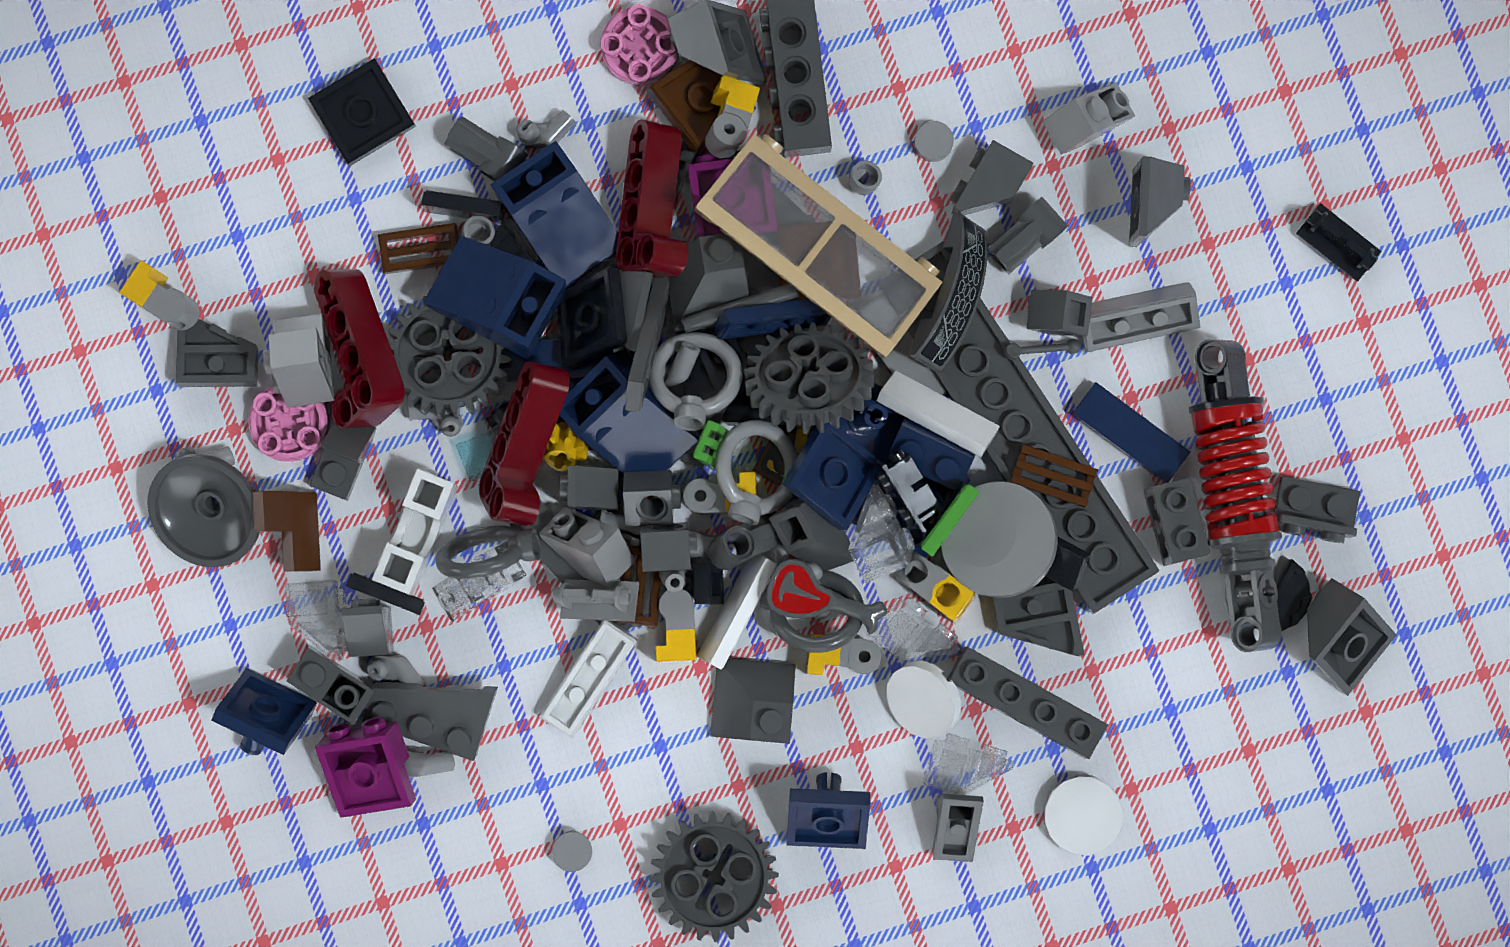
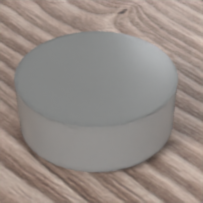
M929 121L921 125L914 138V147L917 154L929 162H937L946 158L951 152L954 143L953 133L950 128L939 121Z
M569 831L563 833L555 840L552 847L554 862L559 868L568 872H576L583 869L592 857L591 842L580 832Z

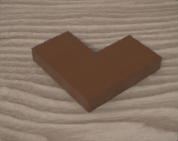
M252 492L254 532H282L284 572L321 571L317 492Z

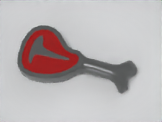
M799 559L782 561L772 573L767 588L766 601L770 609L779 615L804 619L816 617L828 611H835L859 619L866 626L869 634L877 631L878 620L886 616L888 611L886 605L881 601L870 605L862 604L839 596L831 589L825 588L819 584L812 569Z

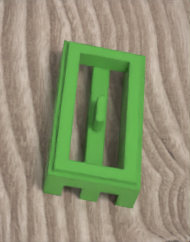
M708 420L693 453L694 458L711 470L716 471L715 460L720 442L729 430L718 423ZM713 433L717 436L719 441L710 438L711 434ZM706 446L714 451L712 456L704 453Z
M970 484L964 485L921 544L923 551L933 557L980 493Z

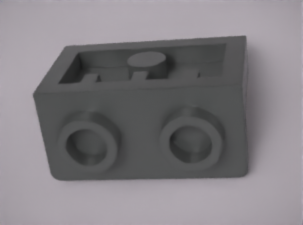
M1285 476L1280 477L1274 513L1277 514L1278 525H1282L1281 532L1305 536L1306 530L1321 533V540L1344 544L1345 537L1352 538L1357 535V528H1354L1360 491Z
M1190 478L1143 490L1163 567L1206 556L1210 553Z

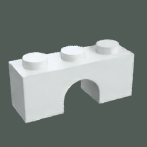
M416 469L402 504L404 508L400 522L393 538L389 543H386L372 578L373 581L406 594L415 595L458 485Z

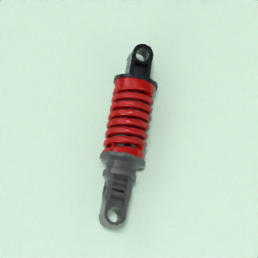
M1205 340L1197 347L1195 352L1201 403L1188 408L1189 414H1192L1194 433L1199 436L1195 440V445L1199 450H1203L1197 455L1198 462L1205 465L1200 468L1199 475L1202 479L1207 480L1202 483L1201 491L1209 495L1204 498L1203 506L1208 510H1214L1205 516L1208 530V545L1210 548L1220 549V553H1222L1221 560H1223V563L1219 565L1220 573L1224 574L1225 600L1229 611L1231 640L1234 646L1242 652L1269 650L1279 644L1282 636L1277 606V586L1273 575V568L1276 567L1275 559H1272L1270 556L1271 550L1269 549L1271 542L1282 538V533L1279 532L1277 514L1265 511L1273 509L1276 505L1274 498L1263 497V495L1271 494L1274 490L1271 482H1261V480L1269 479L1272 475L1269 467H1259V465L1269 462V454L1267 452H1257L1259 449L1266 448L1268 442L1265 437H1255V434L1263 433L1266 429L1265 423L1262 422L1264 420L1263 404H1265L1264 397L1250 396L1246 354L1242 345L1234 340ZM1220 350L1223 354V361L1221 365L1218 362V353ZM1252 417V421L1247 422L1246 418ZM1255 626L1258 628L1259 631L1258 641L1255 639L1253 633Z

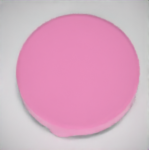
M641 4L624 9L611 18L605 26L600 45L604 63L613 76L630 85L646 86L654 84L670 73L677 61L678 51L673 47L670 40L671 28L668 18L661 12Z
M271 386L258 394L253 401L249 414V431L254 443L262 453L278 461L296 462L310 457L320 448L328 433L329 416L324 403L287 408L282 394H275L274 388Z

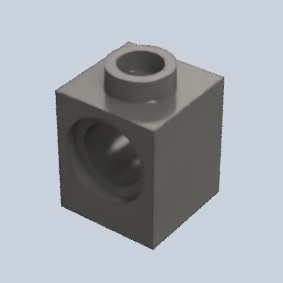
M1031 290L1026 329L1049 335L1088 336L1093 297L1068 290Z
M672 470L624 472L623 501L625 526L673 524L674 509H681L680 485H672ZM656 496L659 497V499L649 500L645 497Z
M677 522L670 525L640 526L643 572L691 569L690 557H698L696 533H689L687 522Z

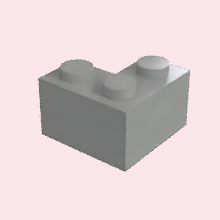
M322 313L275 320V333L268 334L269 350L263 351L265 370L267 374H272L275 394H282L287 408L334 401L330 337Z

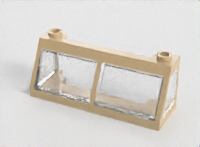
M753 134L697 204L695 212L710 224L712 223L716 227L719 226L720 231L731 237L852 332L855 337L861 338L869 349L881 358H886L943 283L936 277L940 271L923 257L915 261L780 154L784 148L770 136L764 134L760 139L757 135Z

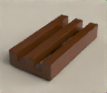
M456 223L378 234L383 273L386 275L444 266L450 255L391 264L390 258L449 249L452 252L458 242ZM449 234V241L388 249L387 243Z
M1022 445L1010 483L1086 508L1099 469ZM1029 456L1087 475L1086 480L1082 481L1025 462L1026 458ZM1022 470L1081 489V495L1079 497L1020 477Z
M627 545L631 554L637 555L635 582H639L635 622L616 621V625L631 624L633 627L647 626V628L655 629L658 625L661 586L659 571H652L648 617L642 616L645 572L642 570L641 547ZM631 566L620 577V581H630Z

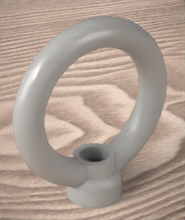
M688 332L669 338L657 348L648 384L655 399L667 410L674 413L673 423L676 427L688 431H697L704 428L706 416L721 411L734 400L742 384L743 371L738 355L727 342L708 333ZM682 342H689L699 348L715 353L725 364L727 371L726 382L723 388L713 397L706 400L692 395L679 398L666 387L663 379L664 366L669 358L679 351Z
M763 420L744 421L729 430L719 444L715 460L718 484L725 497L731 503L728 517L750 525H757L760 515L772 513L783 507L791 499L793 493L783 486L782 483L773 495L763 499L757 495L742 492L736 485L731 470L732 455L737 445L743 439L755 435L763 436L772 441L779 449L784 462L782 483L798 457L790 437L778 426L774 427L772 423Z

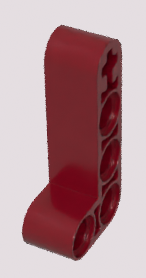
M640 119L631 130L615 260L617 268L622 271L653 273V278H663L680 275L687 265V244L685 241L670 238L682 140L681 132L677 127Z
M358 269L322 270L315 278V296L347 384L335 396L332 403L333 420L341 429L376 427L402 404L405 396L402 377L363 272Z
M529 361L524 364L479 482L480 499L492 520L530 527L538 517L540 497L533 485V481L569 390L570 375L566 369Z

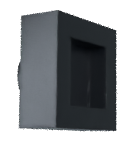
M694 564V573L690 577V591L694 597V604L724 605L722 569L717 568L713 564Z

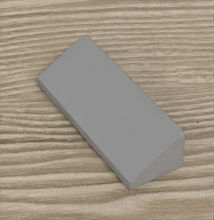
M1189 282L1093 302L1088 336H1082L1085 352L1200 328L1196 292Z

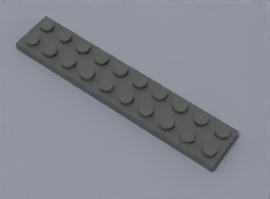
M944 241L914 259L918 261L923 257L940 271L936 277L942 282L951 257V253L943 249ZM902 269L897 270L877 283V287L884 294L900 320L925 290V287ZM942 284L907 331L913 340L920 319L932 318ZM980 298L971 324L959 347L941 372H935L952 401L1000 426L985 451L1004 481L1010 482L1021 446L1026 445L1091 467L1020 357L1018 356L1014 360H1009L1005 357L1004 348L1010 342ZM1027 456L1025 461L1085 481L1087 475ZM1022 470L1020 476L1079 497L1082 492L1081 489ZM1098 476L1095 477L1086 508L1030 490L1050 510L1056 524L1058 537L1090 553L1080 586L1076 591L1091 614H1095L1160 571Z

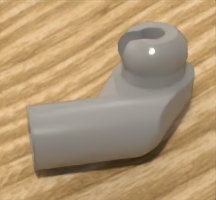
M378 655L368 664L367 673L375 681L399 680L400 683L423 684L424 687L426 686V683L404 656Z
M408 751L410 757L404 763L409 779L453 771L455 767L453 754L448 752L424 754Z

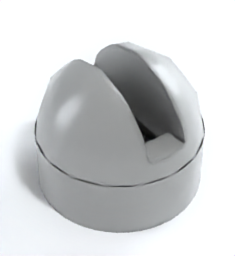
M871 161L858 162L849 174V186L859 195L873 193L882 181L880 168ZM867 173L872 178L863 185L859 180Z
M473 216L465 222L462 236L471 239L482 228L486 233L477 242L489 246L493 240L495 229L489 219L483 216Z

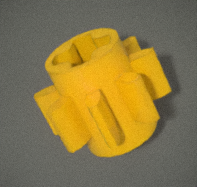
M566 422L555 424L542 460H546L547 464L555 470L568 471V466H576L577 460L581 462L586 461L589 446L574 433Z

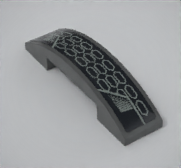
M960 212L953 213L943 245V249L951 253V257L932 318L920 319L909 356L935 372H941L963 340L978 306L986 275L988 249L985 229Z

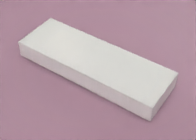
M896 370L884 385L876 400L979 457H982L1000 427Z
M761 555L751 558L746 562L697 654L698 658L719 669L724 667L766 589L772 573L777 567L775 562Z
M603 620L539 717L572 739L639 639L612 621Z

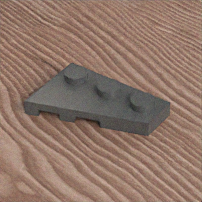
M375 682L372 689L376 692L365 708L362 723L374 717H384L386 723L397 721L403 737L474 761L478 754L498 687L484 686L483 689H464L463 685H448L447 688L424 687L423 684Z

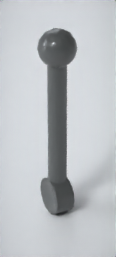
M1070 339L1066 343L1024 347H1020L1016 343H1010L1004 348V355L1007 359L1014 360L1022 354L1059 351L1076 354L1079 352L1081 345L1076 339Z

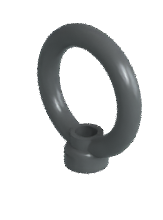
M489 526L461 534L446 543L437 553L436 567L443 575L456 579H473L492 575L509 568L520 559L526 562L539 560V537L534 528L520 530L510 526ZM489 542H508L509 549L492 558L471 563L452 561L456 555L471 547Z
M822 570L823 576L818 580L821 585L837 590L844 598L864 604L859 590L850 580L838 573ZM768 585L760 599V607L770 610L771 623L779 637L788 645L805 652L823 653L841 648L857 635L863 624L859 619L848 616L846 623L837 632L823 637H811L796 631L789 624L785 616L779 615L770 609L766 601Z

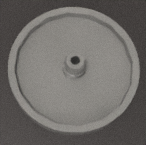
M989 482L978 485L974 488L980 493L941 545L946 565L962 585L980 595L992 598H1007L1022 594L1033 588L1044 578L1055 559L1058 535L1054 518L1048 507L1038 496L1020 485L1010 482Z

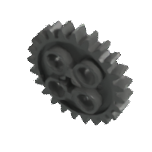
M409 304L412 316L407 318L398 315L397 319L402 327L401 330L389 328L388 331L390 336L396 341L389 342L404 383L405 395L410 393L407 398L408 406L412 408L421 401L422 414L427 415L431 408L435 407L439 419L443 418L446 409H451L455 419H458L461 407H466L468 412L473 415L475 414L473 403L479 401L486 407L489 406L486 394L490 392L499 396L501 393L496 381L508 382L509 380L507 373L501 368L513 366L512 359L502 355L510 352V350L478 333H475L469 340L457 339L458 331L465 328L463 325L425 305L424 308L419 310L413 304ZM429 332L437 335L431 345L421 346L417 344L418 338L424 333ZM478 348L483 349V352L480 354L474 353ZM452 349L454 352L452 360L445 361V351ZM421 356L424 358L419 362H414L415 357ZM475 364L481 368L479 374L473 378H465L460 375L462 369L467 365ZM429 370L441 372L439 380L434 383L428 384L421 381L423 374Z
M811 323L808 331H803L799 324H795L794 333L791 334L785 329L780 328L779 339L767 335L766 346L756 344L755 356H748L747 358L748 368L744 369L746 396H750L751 407H759L761 419L771 415L772 426L774 427L785 421L788 432H791L796 425H801L803 434H807L810 426L816 425L818 431L824 433V424L829 422L838 429L840 428V417L853 421V409L863 412L864 400H871V388L874 387L873 361L868 359L867 348H859L857 337L846 341V330L833 335L831 325H827L821 332L817 331L815 323Z
M711 811L709 820L703 823L698 813L694 814V826L689 827L683 820L679 821L682 833L678 836L668 830L666 835L671 841L670 846L658 844L656 847L665 855L664 858L651 860L652 865L661 869L660 873L649 877L650 881L661 884L660 888L652 892V897H664L665 902L658 908V911L665 912L671 909L673 914L669 924L673 925L682 920L684 922L682 928L683 935L688 933L692 927L697 928V940L701 941L706 931H711L714 942H718L720 931L724 930L732 940L734 939V927L739 926L744 932L748 933L749 926L747 920L749 918L759 923L762 921L757 909L759 907L771 909L772 907L769 901L764 898L765 894H777V889L769 885L768 880L779 877V872L767 869V865L776 861V856H764L763 851L770 845L769 841L757 844L755 839L760 830L755 828L746 833L744 831L746 819L744 818L736 826L731 825V813L726 814L723 822H717L715 812ZM702 838L712 839L718 847L716 856L710 860L700 859L695 853V844ZM728 844L732 845L733 850L721 870V876L725 881L723 884L716 882L703 906L697 908L695 903L704 889L708 878L703 874L704 870L712 871ZM738 857L747 858L753 865L752 873L745 879L735 878L730 872L731 862ZM691 874L695 876L699 884L698 890L692 895L681 894L676 888V879L680 875ZM718 893L730 895L734 901L732 910L726 914L716 913L711 907L713 896Z

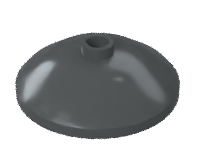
M190 454L178 457L166 464L157 473L150 485L147 505L151 524L163 544L175 555L189 563L203 567L230 565L243 558L252 549L260 532H254L252 492H255V490L239 470L224 460L204 454ZM212 497L217 499L220 505L214 503Z

